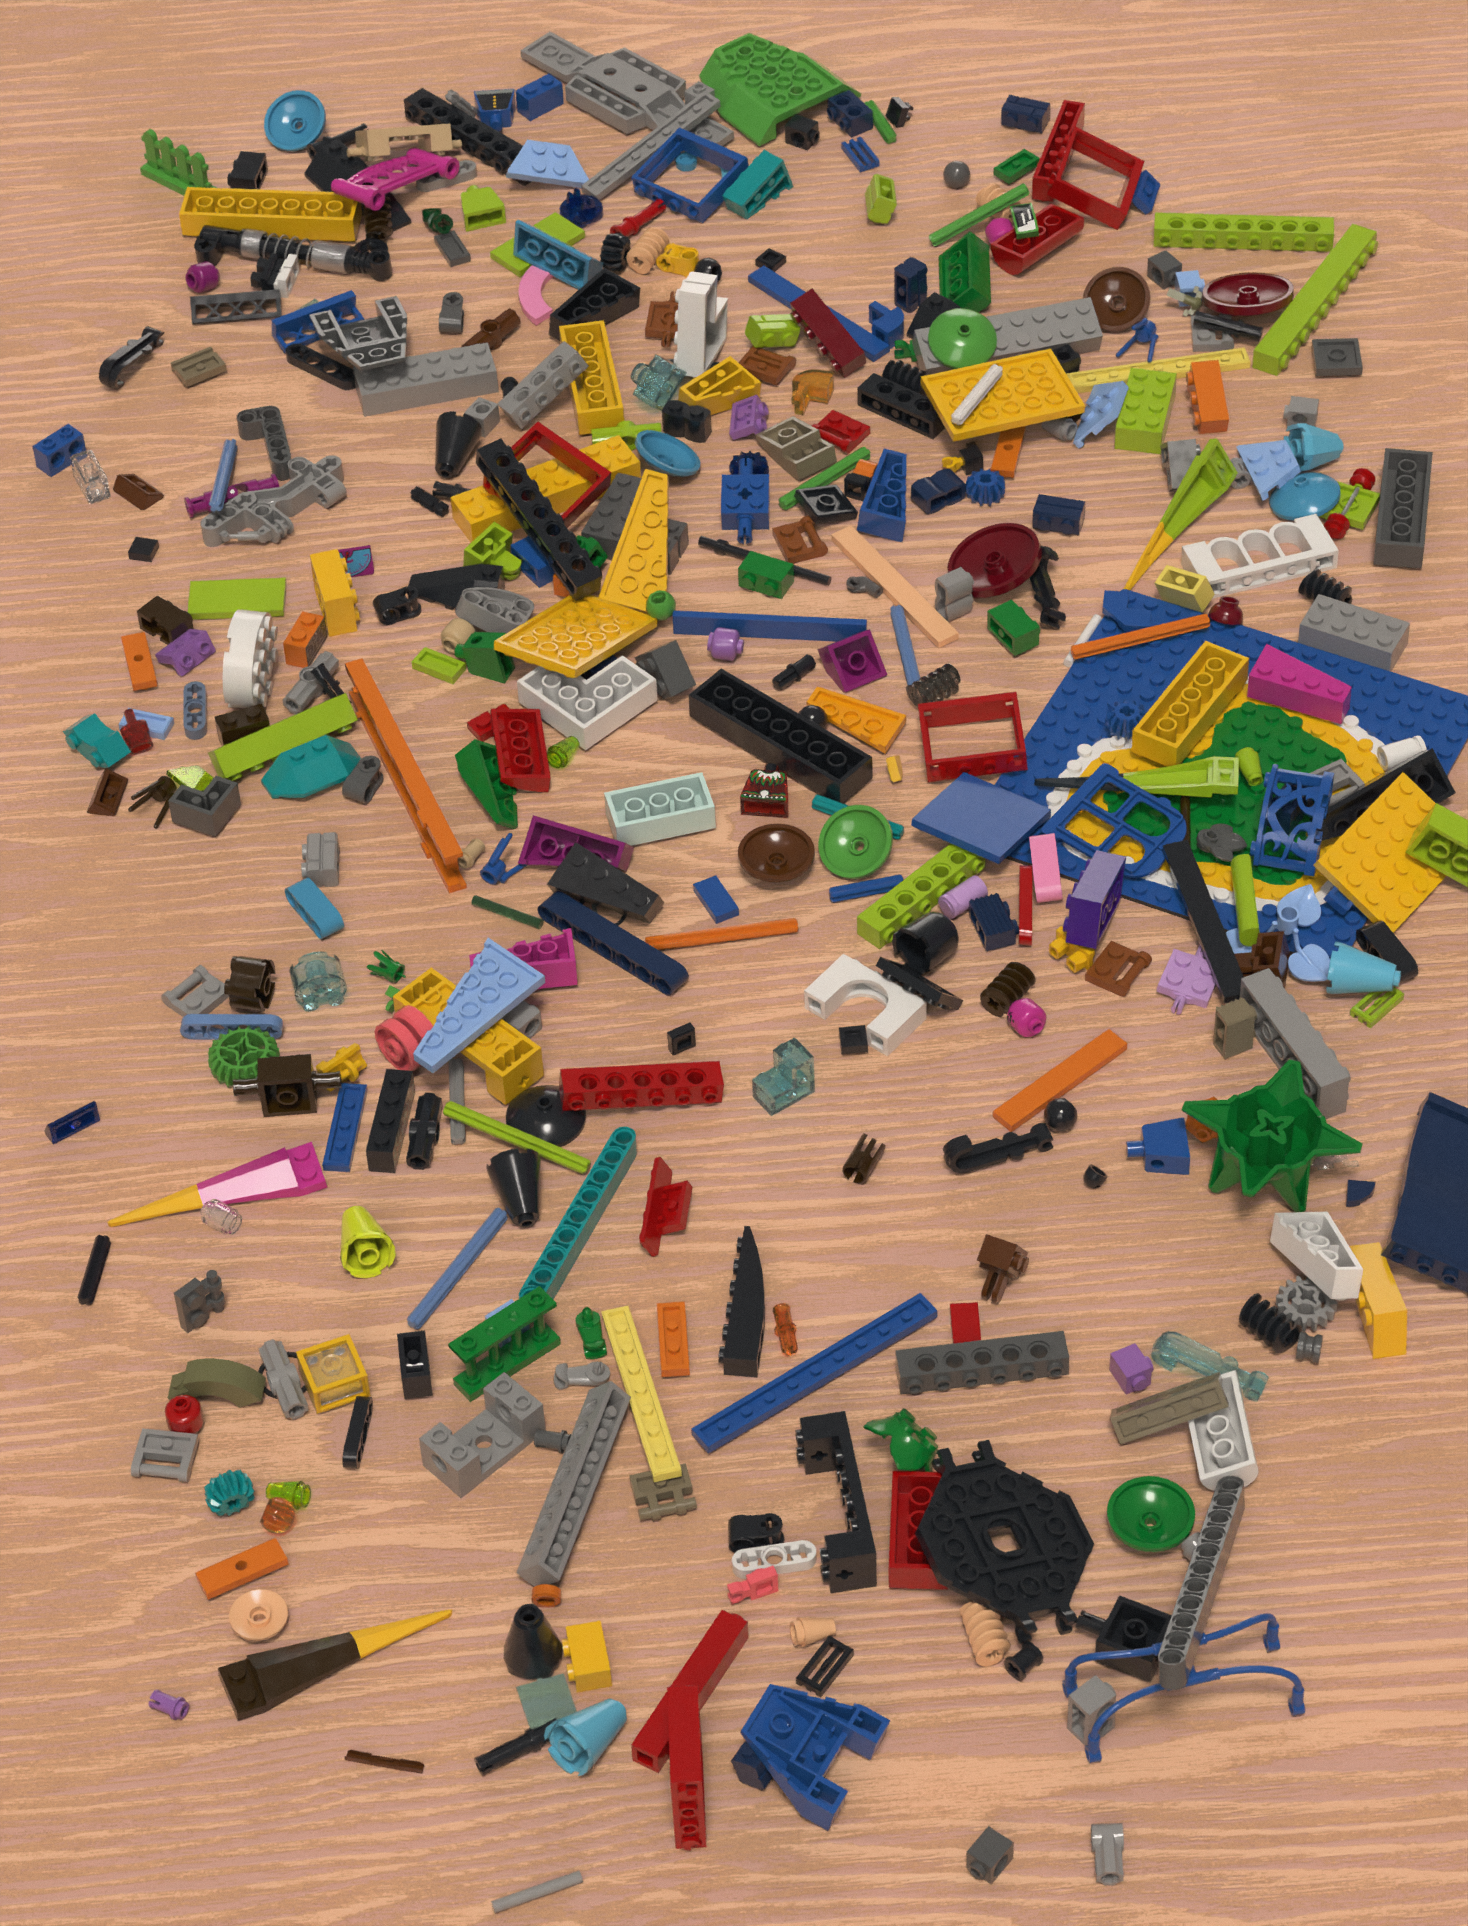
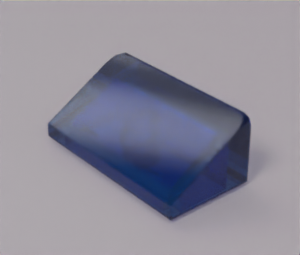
M93 1101L48 1124L44 1131L52 1144H56L100 1121L96 1102Z

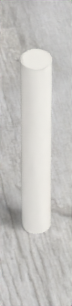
M1093 615L1074 645L1088 642L1102 620L1100 615ZM1071 650L1063 661L1066 667H1071L1075 662L1071 655Z

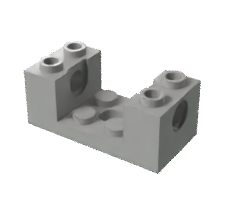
M505 1372L483 1388L486 1409L452 1435V1431L439 1422L419 1438L423 1466L460 1498H463L534 1441L538 1428L546 1430L543 1404ZM481 1442L491 1443V1446L488 1448L477 1447Z

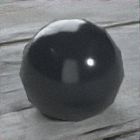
M712 258L701 259L694 268V272L718 275L717 282L722 275L721 265Z
M809 705L798 713L824 729L827 726V715L819 706Z
M1065 1098L1053 1099L1048 1102L1044 1110L1045 1123L1055 1131H1067L1072 1128L1078 1116L1076 1108Z

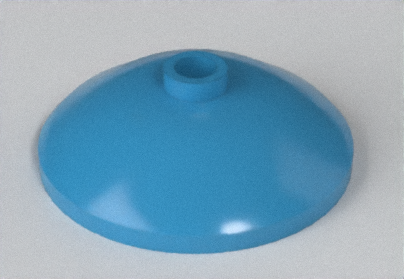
M295 90L281 95L270 105L265 115L264 130L267 138L275 147L284 151H299L307 148L309 143H314L319 138L326 122L324 106L314 94L307 91Z
M645 430L641 431L635 439V446L639 455L656 472L674 477H688L696 474L700 468L701 463L697 454L685 443L671 435L659 431Z
M1316 472L1301 473L1289 479L1280 489L1276 487L1271 493L1269 502L1271 510L1276 516L1294 521V519L1313 514L1321 516L1327 513L1338 503L1341 491L1338 482L1328 475Z

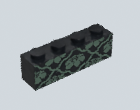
M386 1069L366 1147L368 1169L371 1172L396 1173L415 1096L413 1071Z

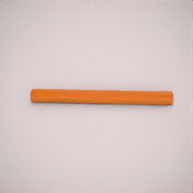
M1201 614L1072 645L1071 655L1073 659L1077 660L1205 629L1210 626V619L1207 614Z
M796 918L649 936L645 938V942L657 950L789 934L798 932V922Z

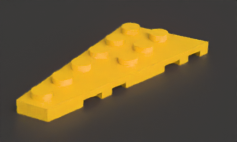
M648 469L644 470L598 597L647 615L649 614L646 611V600L649 595L658 590L667 591L669 477L667 474Z

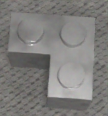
M1196 439L1169 441L1160 445L1162 469L1166 468L1168 491L1178 489L1195 456L1201 454L1200 445L1196 444Z

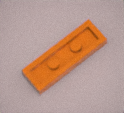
M685 1301L657 1303L662 1377L690 1375Z

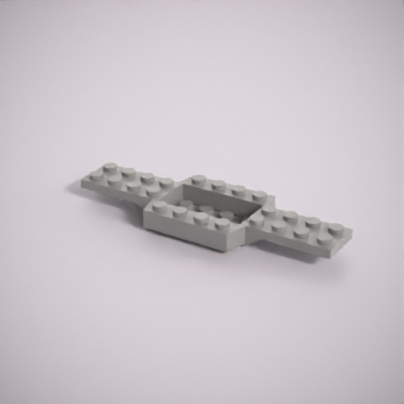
M548 32L520 50L521 58L568 83L565 86L566 100L626 134L646 126L654 130L686 105L682 100L685 97L686 80L625 47L610 54L605 53L594 56L558 35ZM593 83H598V84H600L601 86L604 87V89H602V88L596 86V85L593 84ZM636 89H637V90H644V89H645L646 91H644V92H637V91H635V90H636ZM607 91H612V92L618 94V95L620 96V98H618L617 96H615V95H613V94H611V93H609V92H607ZM624 100H629V101H631L632 103L635 104V106L629 104L628 102H626V101H624ZM709 117L689 131L721 146L734 139L733 130Z

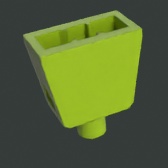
M471 185L467 188L466 192L461 193L466 232L506 223L505 205L491 187L478 188L476 185Z

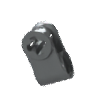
M450 292L444 295L439 314V332H463L464 311L462 309L463 296L461 294Z
M366 756L359 761L358 765L344 781L342 787L343 796L366 804L371 801L373 795L384 781L383 775L379 771L381 767L379 758L376 756Z

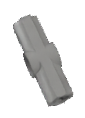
M327 651L320 653L311 666L300 670L298 682L283 699V705L289 712L294 714L302 712L312 699L322 695L323 688L310 671L324 663V666L332 675L339 666V660L332 653Z
M272 1339L264 1342V1345L259 1348V1354L267 1371L266 1376L273 1395H277L286 1418L294 1420L303 1417V1414L309 1409L301 1390L300 1379L294 1363H290L281 1341Z

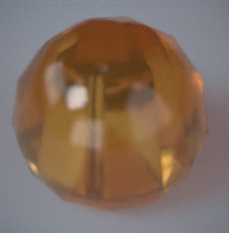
M270 1498L260 1520L263 1528L270 1533H283L290 1529L296 1517L293 1505L285 1498Z

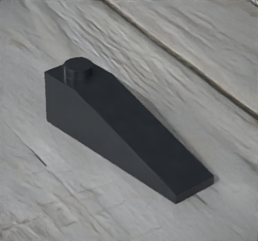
M475 564L411 575L408 586L415 587L418 590L419 599L430 603L437 601L445 604V608L453 610L456 608L464 589L489 587L505 590L503 566Z

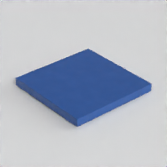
M963 772L912 818L911 826L1000 864L1050 817L1051 809Z

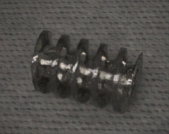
M946 663L934 672L927 674V676H923L911 685H907V695L917 707L921 703L943 701L944 698H949L951 693L956 694L959 692L960 675L953 665Z

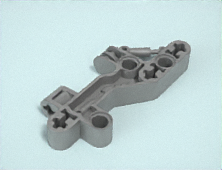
M331 455L324 457L314 464L303 457L292 458L288 462L289 482L277 488L242 492L225 503L220 512L216 510L204 517L200 523L204 544L208 547H217L230 539H238V541L258 540L261 543L270 540L278 543L287 533L291 534L294 531L293 523L288 517L297 515L314 502L329 508L347 495L343 484L344 477L341 459ZM245 528H251V529H253L254 531H242V530L245 529Z

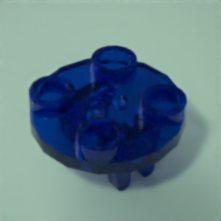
M577 188L574 189V194L571 192L567 193V199L559 207L560 215L581 229L603 217V206L600 200L590 195H581L580 190Z

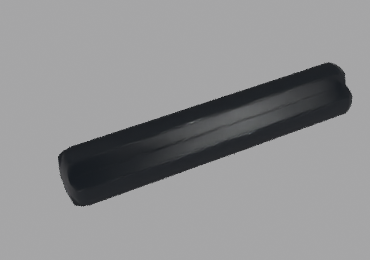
M107 1235L95 1237L77 1296L79 1303L82 1305H91L94 1301L111 1244L110 1238Z

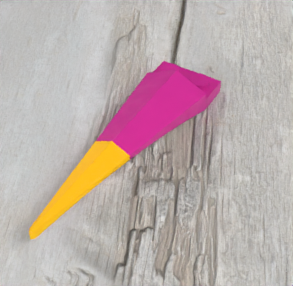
M309 1142L286 1150L284 1147L111 1219L107 1223L109 1227H115L153 1217L211 1206L264 1199L299 1197L327 1188V1184L313 1143Z

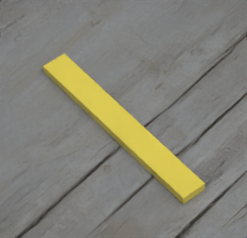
M1245 347L1155 360L1151 363L1141 362L1073 372L1066 375L1077 393L1091 392L1096 384L1123 381L1127 385L1131 368L1177 373L1176 379L1186 378V372L1190 371L1191 362L1219 360L1221 372L1250 368L1251 362Z
M629 1306L601 1311L602 1320L625 1393L631 1397L629 1401L630 1409L653 1481L659 1482L682 1476L681 1467Z

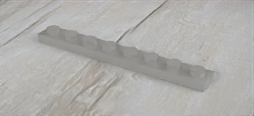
M706 91L702 92L581 186L582 192L598 202L636 173L679 127L690 131L720 108V100Z

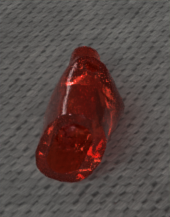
M133 709L125 710L124 715L127 724L120 729V732L131 751L130 754H141L153 748L146 720H136Z

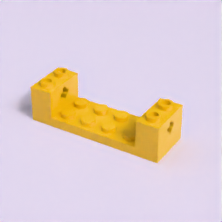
M431 967L393 996L395 1012L403 1006L410 1005L422 1012L434 1026L436 1017L440 1011H444L447 1006V1000L456 988V985ZM502 1018L460 1051V1053L485 1070L487 1092L505 1105L544 1076L541 1047Z

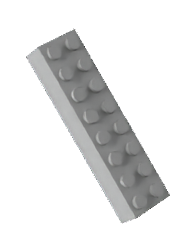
M1091 297L986 317L992 323L997 335L996 349L988 362L1050 348L1054 350L1067 344L1079 354L1097 351L1100 349L1103 338ZM930 327L915 330L912 345L920 371L924 370L928 375L954 370L941 364L931 353L928 345Z

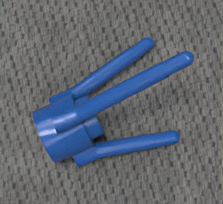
M1143 318L1141 322L1132 326V330H1135V335L1116 353V357H1120L1137 340L1140 342L1151 341L1147 361L1149 363L1152 362L1155 343L1159 336L1155 334L1157 331L1156 325L1152 321L1147 320V318Z
M511 833L506 838L500 840L489 861L480 871L481 877L489 884L495 885L498 881L504 884L510 876L527 866L518 864L508 872H505L506 865L499 858L513 836Z

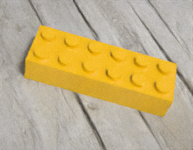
M604 320L559 326L560 344L565 341L588 364V367L569 384L579 435L592 434L591 429L616 427L618 423L624 421V408Z
M1205 641L1133 729L1132 752L1167 767L1181 764L1248 680L1249 658Z

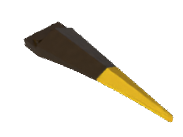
M448 1609L246 1655L245 1660L218 1667V1676L235 1716L239 1721L265 1713L353 1662L406 1636L451 1617L452 1610Z

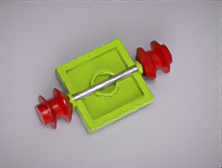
M1365 468L1356 469L1349 480L1350 485L1338 482L1341 491L1338 503L1327 513L1318 516L1327 519L1323 526L1331 538L1342 539L1350 526L1362 530L1365 528L1380 501V493L1371 491L1376 478L1370 470Z

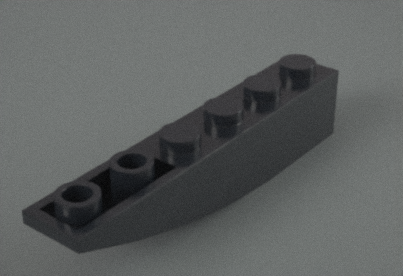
M744 1226L743 1237L738 1236L737 1253H740L739 1258H734L733 1275H736V1280H731L729 1294L733 1299L732 1302H727L726 1319H729V1324L723 1325L722 1341L726 1342L725 1347L720 1346L719 1363H723L724 1375L758 1378L765 1333L764 1283L759 1253L750 1226Z

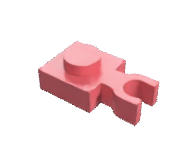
M774 1566L756 1569L746 1575L745 1581L727 1584L729 1590L727 1596L731 1604L738 1603L746 1597H750L752 1601L778 1592V1574Z

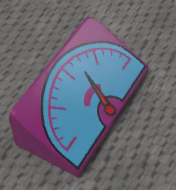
M370 545L338 550L340 557H345L348 569V572H345L346 574L350 573L351 577L374 574Z

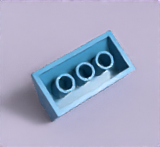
M521 220L515 222L514 256L541 270L549 272L550 275L578 290L602 270L603 262Z

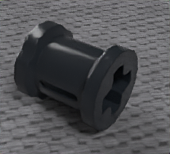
M1026 1641L1022 1644V1649L1013 1657L1009 1656L1004 1660V1666L1013 1678L1022 1681L1026 1678V1673L1035 1665L1039 1666L1043 1663L1044 1657L1038 1647L1032 1642Z

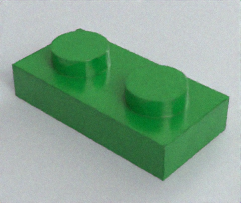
M1023 149L994 167L993 175L1010 184L1036 168L1040 158Z

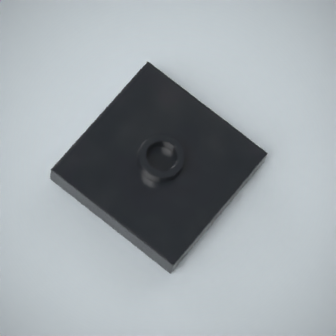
M837 485L795 490L794 497L815 524L857 518L858 511Z

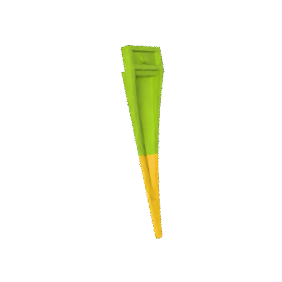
M1210 439L1201 454L1195 456L1124 589L1131 590L1173 540L1230 487L1238 472L1218 439Z

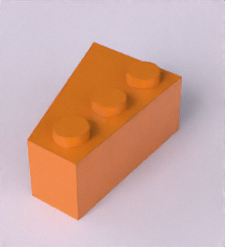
M1219 360L1191 362L1190 371L1186 372V383L1190 405L1193 409L1194 426L1197 425L1199 434L1227 432L1229 415Z

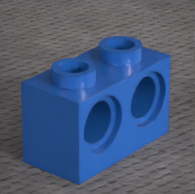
M70 424L65 425L32 446L36 467L50 477H53L87 455L83 433Z

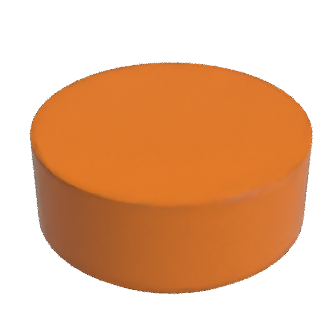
M550 1584L537 1585L532 1589L531 1600L539 1607H555L561 1602V1589Z

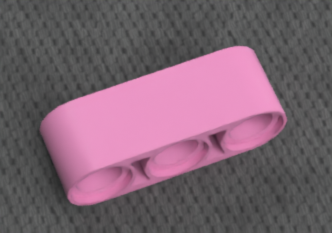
M1055 833L1029 836L1037 903L1063 900Z

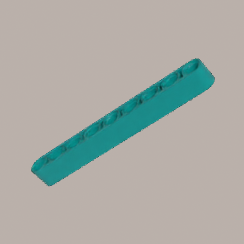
M619 1127L611 1134L522 1286L519 1298L540 1286L554 1300L637 1156L636 1133L632 1128Z

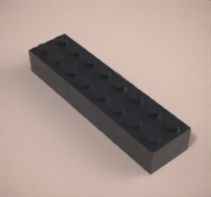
M722 668L689 694L690 717L767 763L776 764L777 769L824 797L844 803L873 778L872 756Z

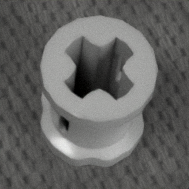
M1232 458L1231 462L1238 474L1231 485L1233 488L1242 489L1251 482V475L1245 470V464L1241 458Z

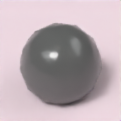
M955 160L945 167L943 177L948 186L959 189L969 182L971 174L966 163Z

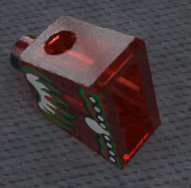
M773 763L766 764L764 770H752L740 795L741 815L789 818L787 773L779 771V767Z

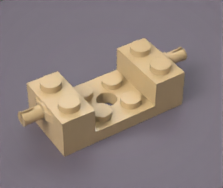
M450 124L355 131L356 148H347V156L364 157L365 161L384 160V155H390L389 142L403 141V136L405 141L418 140L419 149L439 156L446 155L447 150L461 149L462 142L460 139L452 140Z

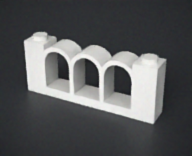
M1317 514L1294 519V523L1280 522L1275 524L1269 533L1264 530L1254 529L1243 532L1238 540L1229 537H1219L1211 540L1208 544L1202 541L1182 546L1181 565L1186 571L1206 576L1215 594L1213 598L1307 576L1316 568L1320 569L1321 572L1337 568L1339 550ZM1279 544H1294L1301 552L1285 556ZM1253 550L1262 551L1268 555L1270 560L1254 564L1247 552ZM1216 559H1231L1238 564L1239 568L1222 572Z

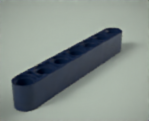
M561 891L553 893L537 908L538 914L546 923L561 932L571 928L574 940L667 996H670L689 979V974L682 964Z

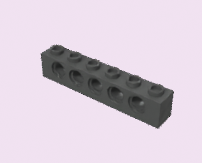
M1064 1331L895 1350L896 1373L900 1395L1069 1375V1353Z

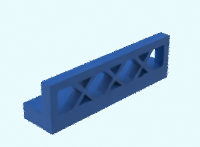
M350 290L272 319V336L283 352L286 353V348L291 344L299 343L305 346L321 340L317 332L312 335L303 334V331L308 329L316 331L310 320V314L331 310L339 325L364 320V317L356 308V295ZM351 313L355 317L352 320L342 319L343 316ZM287 337L296 338L295 341L288 344L283 340Z

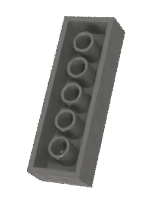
M1385 448L1373 564L1422 569L1433 452Z

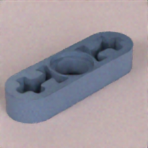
M197 681L185 685L183 695L184 731L186 737L192 740L201 739L207 734V693L205 685ZM194 693H197V698L193 699ZM193 708L201 709V711L197 713L189 712ZM196 722H197V723H198L197 728H194V724H193V723H196Z

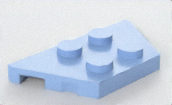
M528 139L506 173V178L582 188L581 186L589 180L570 145Z
M1123 381L1093 386L1090 397L1086 401L1085 413L1081 415V421L1073 440L1078 449L1084 446V440L1088 434L1093 432L1096 436L1105 426L1119 416L1129 388Z
M1286 440L1236 446L1238 454L1250 473L1262 501L1269 497L1268 492L1276 486L1280 489L1289 479L1301 472L1299 464Z

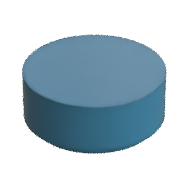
M683 152L676 157V168L680 171L688 172L697 167V157L692 154Z

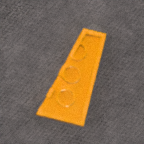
M818 686L806 702V706L815 705L822 708L827 715L828 722L886 754L906 724L905 714Z

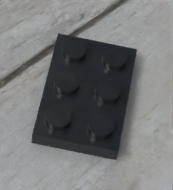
M880 957L876 964V967L883 970L882 976L893 982L897 981L903 984L902 987L913 994L923 996V1000L937 1007L938 1005L945 1010H948L949 1007L959 1010L964 1001L901 963Z

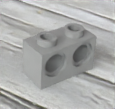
M1095 1675L1068 1696L1067 1729L1084 1745H1088V1735L1091 1733L1098 1717L1116 1703V1692L1113 1687L1107 1682H1102ZM1115 1713L1100 1728L1098 1733L1100 1739L1115 1728Z

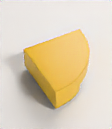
M900 756L886 758L891 781L902 780L903 771Z

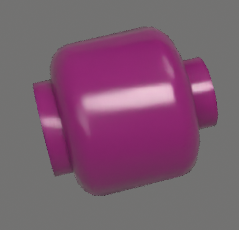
M205 261L191 265L187 270L185 280L190 289L194 292L202 293L215 289L220 275L218 269L212 263Z

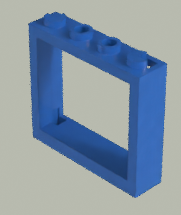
M679 127L631 178L634 191L639 196H644L654 202L656 199H661L664 201L662 205L665 204L672 211L679 212L690 219L703 223L724 201L722 195L738 179L739 175L748 168L749 163L746 156ZM682 151L728 170V173L699 203L652 183Z

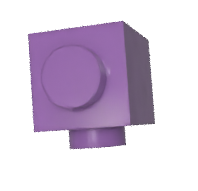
M1136 1343L1110 1353L1109 1371L1126 1395L1134 1391H1141L1151 1385V1374L1154 1371L1153 1364L1148 1356L1144 1357Z

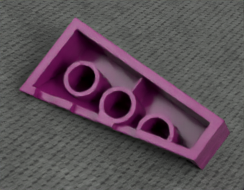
M533 815L518 864L560 866L576 842L617 869L627 872L634 847L618 840Z

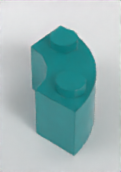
M95 713L84 716L63 731L69 747L72 749L76 748L95 767L109 768L131 752L120 733L108 728Z

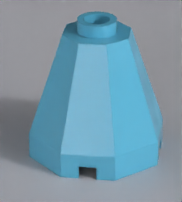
M1306 423L1288 426L1286 431H1290L1289 436H1284L1283 439L1287 441L1301 472L1311 470L1339 458L1344 448L1343 441L1338 434Z

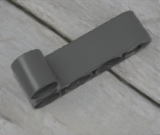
M264 406L239 412L237 414V424L240 438L246 441L264 438L272 474H275L279 481L289 480L288 462L291 460V453L279 408L276 406Z

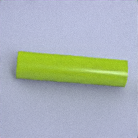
M1242 854L1234 857L1231 860L1230 866L1239 941L1245 946L1252 947L1253 944L1257 943L1258 933L1260 932L1251 858L1249 854Z

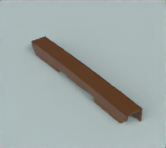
M348 1750L347 1755L344 1756L347 1761L420 1774L424 1770V1764L419 1761L372 1755V1753Z

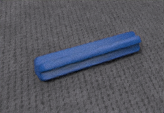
M898 874L830 887L829 897L831 902H839L886 893L904 879L902 875Z

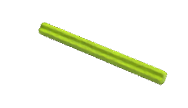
M449 1101L444 1107L443 1114L449 1118L522 1149H532L538 1152L539 1156L581 1174H585L589 1170L591 1161L587 1158L455 1102Z

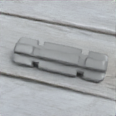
M449 90L448 94L445 95V99L449 103L451 102L453 106L475 118L477 109L471 106L463 97H460L457 92Z

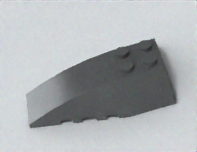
M397 296L375 300L377 317L339 325L331 310L310 314L309 317L319 338L357 370L363 371L406 361L407 314Z

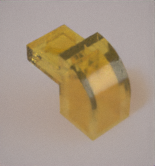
M811 369L800 372L793 378L791 403L795 406V414L804 416L810 401L823 404L829 403L834 392V372Z

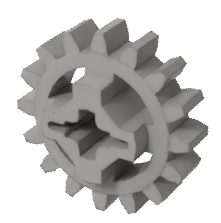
M1296 1276V1282L1294 1283L1289 1279L1286 1280V1287L1280 1286L1279 1294L1276 1295L1277 1314L1284 1313L1286 1315L1285 1322L1292 1319L1295 1322L1294 1328L1300 1325L1304 1332L1307 1326H1311L1313 1331H1317L1318 1324L1326 1327L1327 1321H1333L1334 1314L1337 1312L1338 1302L1336 1299L1329 1298L1308 1277L1306 1280H1302L1300 1276ZM1291 1298L1292 1303L1289 1305L1288 1301ZM1322 1302L1325 1304L1324 1308L1321 1307Z

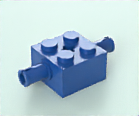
M742 458L738 462L739 475H722L721 521L722 530H738L737 541L744 544V535H746V544L753 540L752 530L769 529L770 483L769 474H753V460L747 458V466H745V458Z

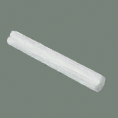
M993 364L952 413L951 422L953 424L961 425L1002 376L1003 368L1001 366Z

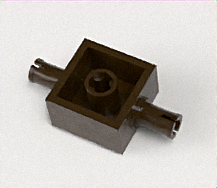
M311 1054L257 1058V1078L233 1079L234 1097L258 1094L261 1100L263 1117L317 1113L318 1089L342 1088L340 1071L316 1073L313 1069Z

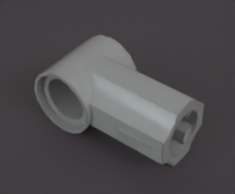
M1123 1823L1091 1824L1092 1852H1095L1097 1882L1103 1883L1104 1886L1116 1885L1118 1882L1123 1881L1124 1876L1122 1851H1124Z

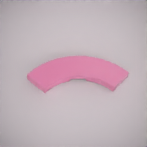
M532 265L520 281L519 301L526 317L532 323L538 325L548 319L550 314L553 313V309L543 300L541 291L545 284L554 276Z

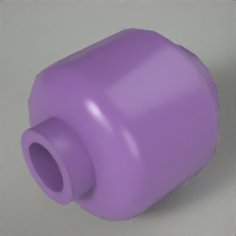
M718 627L714 632H710L707 651L711 652L713 658L733 661L737 654H742L744 640L740 639V634L737 630Z

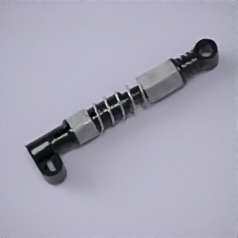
M204 225L194 244L197 262L208 261L214 266L219 263L224 251L237 252L240 256L254 259L265 257L267 259L271 253L277 254L282 259H287L289 254L298 255L299 264L301 260H306L307 267L312 264L314 269L345 274L362 272L370 274L373 279L378 281L390 278L393 272L389 252L384 249H376L372 252L359 251L354 246L315 240L311 244L307 238L300 242L296 236L289 239L287 235L278 237L276 233L268 235L265 231L244 228L240 231ZM307 240L310 245H304L302 242Z

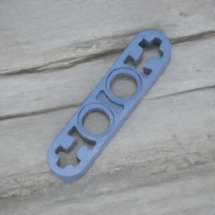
M188 1014L182 1018L180 1033L185 1038L193 1040H218L219 1033L226 1035L228 1028L235 1031L238 1025H250L252 1030L258 1026L262 1032L268 1031L271 1037L278 1039L282 1035L283 1020L279 1016L272 1014ZM213 1025H221L225 1028L218 1029L214 1028Z

